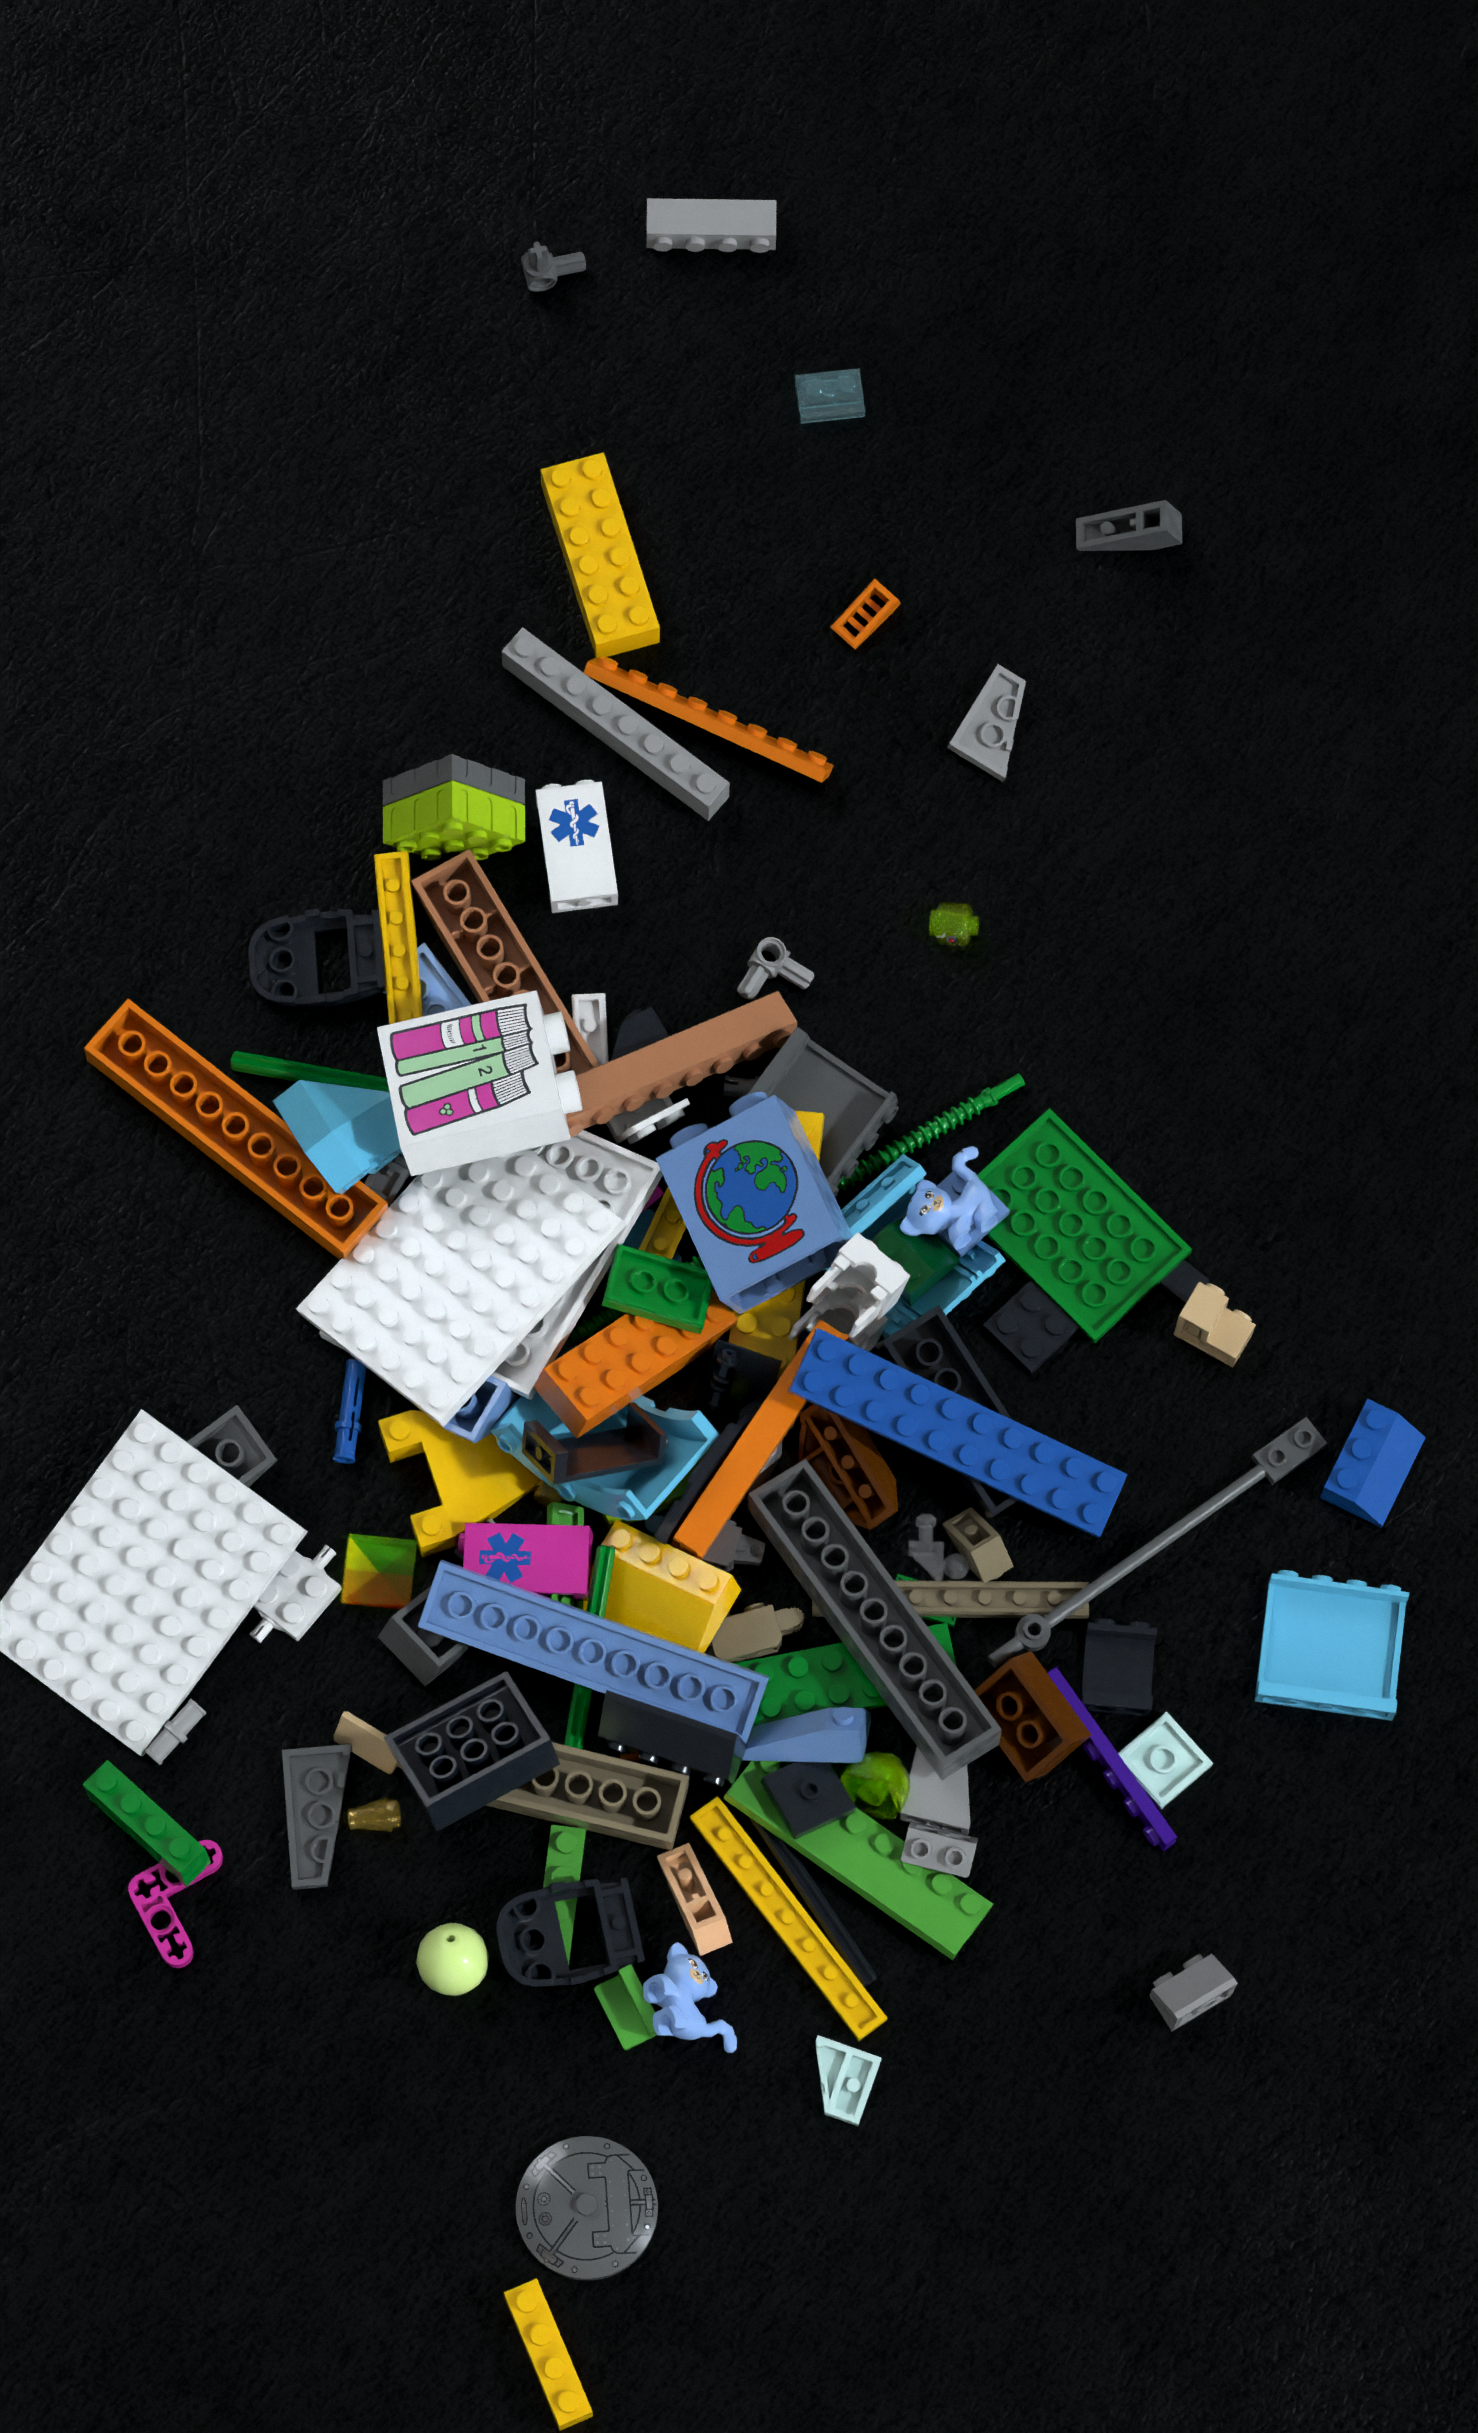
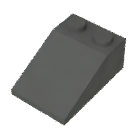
M238 1405L187 1441V1443L247 1487H250L277 1461Z
M431 1586L394 1614L378 1636L424 1686L448 1669L472 1647L418 1627Z

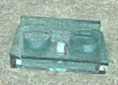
M859 368L795 375L801 424L865 417Z

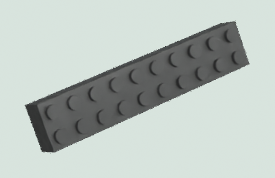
M804 1459L748 1493L747 1510L940 1779L947 1778L998 1746L1002 1729L808 1461Z

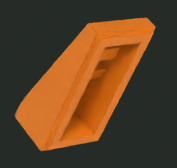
M874 579L834 622L831 629L851 647L856 649L901 603L891 592ZM875 594L886 603L883 608L871 599ZM865 604H868L877 613L874 618L862 608ZM856 613L868 622L865 627L853 618ZM847 621L860 632L856 637L843 626Z

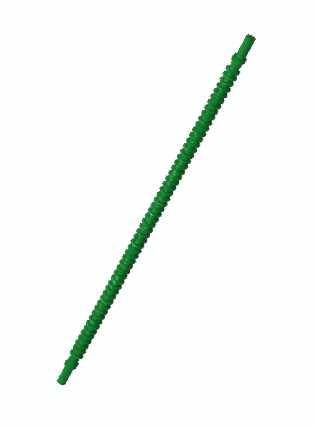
M1018 1073L991 1089L987 1087L982 1090L978 1097L974 1099L968 1097L966 1104L960 1102L959 1108L951 1107L950 1113L944 1111L942 1118L935 1116L933 1123L927 1121L926 1127L918 1126L917 1132L909 1131L910 1136L902 1135L900 1142L893 1140L891 1147L885 1145L884 1151L876 1150L875 1156L869 1154L867 1161L860 1159L859 1165L849 1178L844 1176L837 1188L839 1191L846 1192L847 1186L855 1187L856 1181L862 1183L864 1176L871 1178L873 1171L879 1173L880 1167L888 1168V1163H894L897 1157H900L902 1154L905 1155L906 1152L913 1154V1148L921 1149L922 1143L930 1144V1139H938L939 1133L946 1135L948 1128L954 1130L955 1124L963 1125V1120H971L972 1114L978 1116L983 1108L995 1106L998 1104L997 1100L1025 1085L1022 1076ZM691 1256V1262L683 1261V1263L705 1268L700 1256ZM607 1307L605 1311L599 1309L597 1316L590 1314L588 1321L581 1319L582 1324L574 1326L561 1350L568 1348L570 1345L577 1346V1341L584 1342L586 1336L592 1337L594 1331H601L603 1326H609L612 1321L615 1322L620 1316H624L627 1313Z

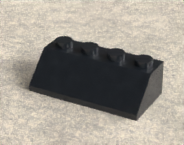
M608 1690L604 1696L598 1736L606 1742L605 1748L621 1754H625L626 1749L639 1753L638 1759L653 1765H657L658 1760L671 1764L670 1770L690 1776L691 1771L704 1775L703 1781L718 1787H722L724 1782L731 1785L734 1784L747 1748L746 1743L738 1734Z

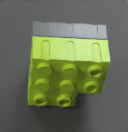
M450 754L440 760L432 761L419 768L401 773L396 777L383 780V806H385L383 807V843L396 847L399 852L407 851L408 853L421 855L422 859L428 861L439 860L441 855L445 853H463L468 849L471 850L476 860L487 859L488 855L498 851H509L512 849V846L525 842V805H523L525 804V779Z

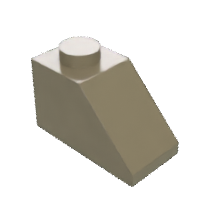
M972 1507L943 1523L945 1531L970 1570L984 1584L999 1578L1005 1571L1014 1567L1001 1536Z

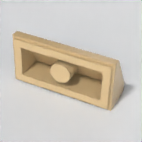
M344 1711L335 1731L334 1741L340 1745L352 1744L351 1752L387 1774H392L398 1766L384 1740V1737L387 1735L350 1712Z

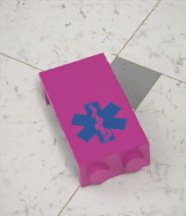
M465 1523V1533L459 1534L458 1542L459 1554H464V1568L537 1594L573 1595L576 1601H588L591 1585L593 1532L590 1526Z

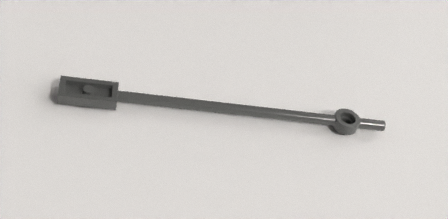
M1305 1417L1253 1454L1251 1459L1257 1466L1044 1617L1037 1614L1024 1616L1018 1622L1015 1637L988 1656L989 1662L996 1668L1021 1649L1027 1651L1042 1649L1048 1643L1052 1627L1259 1480L1266 1477L1271 1485L1275 1484L1324 1449L1327 1442L1309 1419ZM1028 1627H1037L1040 1634L1036 1636L1031 1635L1028 1632Z

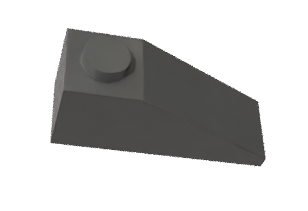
M1166 500L1076 518V548L1079 551L1156 550L1182 544V514Z

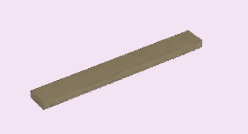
M894 1581L920 1617L1023 1618L1029 1614H1037L1044 1617L1089 1585V1582L988 1581L984 1584L982 1581ZM812 1600V1616L824 1617ZM1089 1602L1065 1619H1088Z

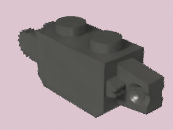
M657 1514L649 1516L644 1521V1533L655 1538L654 1535L665 1516H658ZM728 1520L702 1561L725 1572L732 1570L734 1564L760 1566L765 1551V1543L742 1534V1528L736 1527V1522Z

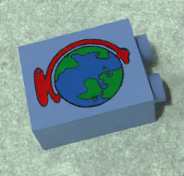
M765 1092L751 1093L735 1101L729 1108L732 1118L711 1129H708L706 1124H695L680 1130L670 1139L672 1150L656 1158L719 1300L739 1314L831 1267L838 1251L853 1237L795 1110L775 1094L768 1098Z

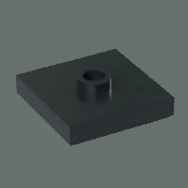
M794 1762L763 1776L761 1779L762 1786L794 1840L853 1814L856 1810L855 1804L830 1762Z

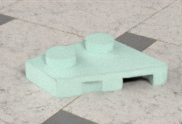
M817 2035L815 2043L824 2114L858 2126L882 2058Z

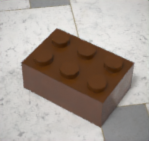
M1032 1651L1011 1658L974 1690L1002 1729L999 1746L1025 1782L1046 1775L1092 1736Z

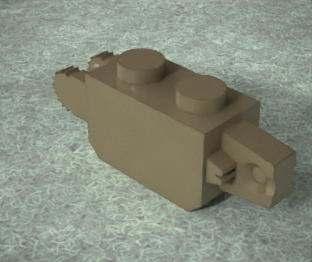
M763 1603L747 1606L744 1608V1613L731 1616L728 1612L705 1654L730 1663L749 1661L775 1654L782 1644V1637L800 1631L804 1624V1613L795 1607L774 1611L773 1605L764 1607Z

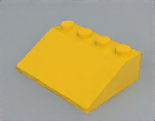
M615 1520L601 1544L615 1548L604 1618L705 1653L741 1592L734 1577L717 1567L671 1545H664L654 1537ZM593 1563L592 1568H591V1579H592V1573H593L594 1563ZM583 1601L584 1611L587 1609L588 1601Z

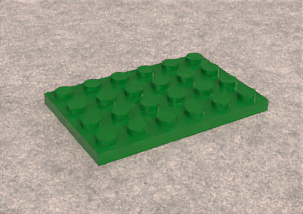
M1050 1108L977 1175L1010 1210L1009 1214L986 1236L1030 1280L1032 1279L1079 1326V1329L1094 1344L1192 1252V1248Z

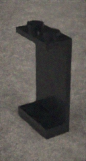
M635 1402L628 1403L626 1427L586 1434L577 1439L576 1437L556 1440L537 1420L524 1422L522 1453L553 1485L664 1464L665 1450L668 1447L667 1434Z

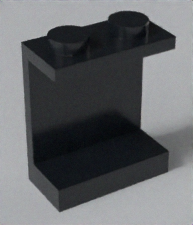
M1095 1619L1094 1623L1088 1622L1085 1636L1081 1702L1088 1712L1150 1716L1153 1701L1151 1689L1157 1628H1149L1150 1624L1145 1622H1130L1129 1626L1115 1625V1621L1111 1619Z

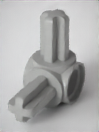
M768 937L758 944L747 963L749 970L738 986L737 992L744 999L753 1000L766 979L775 978L777 974L801 989H806L813 980L814 973L789 958L788 956L791 952L786 950L784 943L779 939ZM768 951L772 953L776 961H766L761 952Z

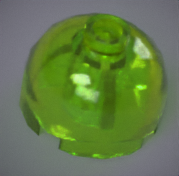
M865 1753L862 1761L848 1765L840 1779L853 1803L857 1799L869 1806L863 1812L880 1819L892 1820L896 1818L905 1806L911 1789L910 1776L901 1760L891 1753Z

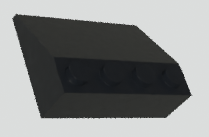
M507 1671L384 1737L386 1744L436 1831L445 1828L560 1765L551 1739Z

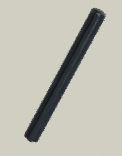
M750 1818V1821L841 1958L863 1987L872 1984L877 1979L876 1973L792 1847Z

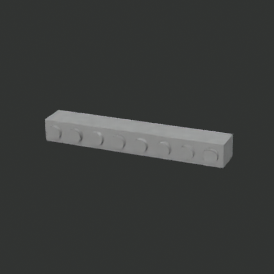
M523 627L502 650V666L706 820L709 821L729 798L730 783Z

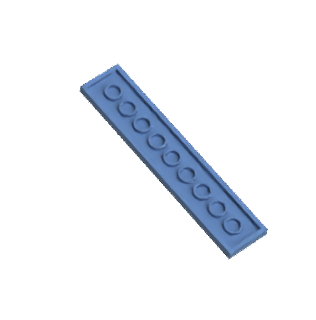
M441 1560L418 1627L593 1690L605 1694L608 1690L736 1733L745 1743L748 1741L770 1677Z

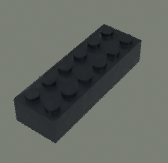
M940 1305L930 1309L875 1345L883 1359L1011 1419ZM955 1471L985 1519L997 1515L1018 1501Z

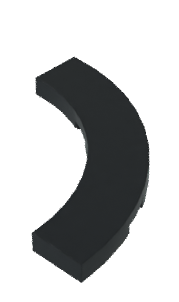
M760 1398L752 1400L740 1411L737 1423H729L718 1436L687 1480L689 1484L680 1501L675 1499L654 1535L656 1540L664 1545L673 1540L674 1535L764 1403L763 1400Z

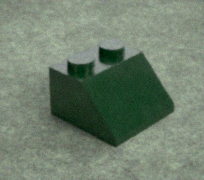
M902 1218L887 1225L871 1241L882 1253L892 1261L899 1263L904 1271L910 1275L900 1297L911 1307L959 1264L960 1259L935 1235L920 1234L918 1236H909L904 1234L900 1229L904 1219Z

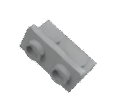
M910 1822L901 1860L905 1863L968 1877L978 1838Z

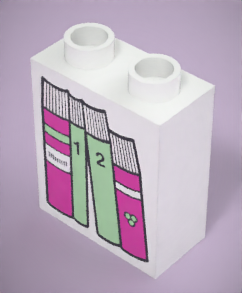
M537 990L377 1027L399 1143L411 1176L571 1139L566 1114L583 1110L581 1096L574 1070L557 1074L553 1056L571 1051L567 1030L561 1011L544 1015Z

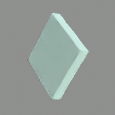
M1167 1712L1118 1753L1146 1794L1160 1810L1213 1765L1212 1761Z

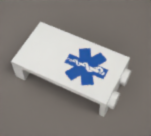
M581 780L576 782L575 785L561 787L559 784H549L542 787V789L536 790V804L539 811L552 913L618 905V890L602 782Z

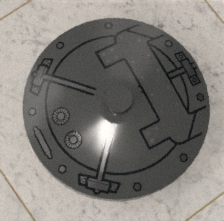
M573 2137L550 2146L539 2154L527 2168L517 2192V2224L527 2249L544 2267L570 2279L598 2280L613 2276L628 2268L647 2248L657 2223V2193L647 2168L626 2147L601 2137Z

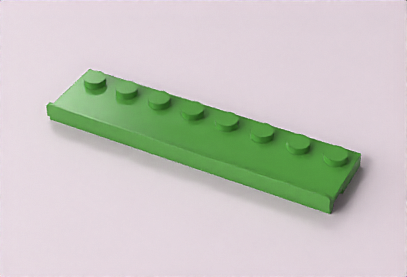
M751 1761L732 1787L726 1792L724 1800L951 1960L956 1957L959 1950L990 1911L993 1903L950 1873L902 1862L901 1856L905 1842L857 1808L853 1814L794 1840L761 1784L763 1776L788 1766L792 1762Z

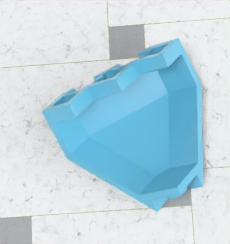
M298 1080L273 1100L304 1153L338 1194L342 1195L368 1173L376 1174L399 1154L403 1155L390 1092Z

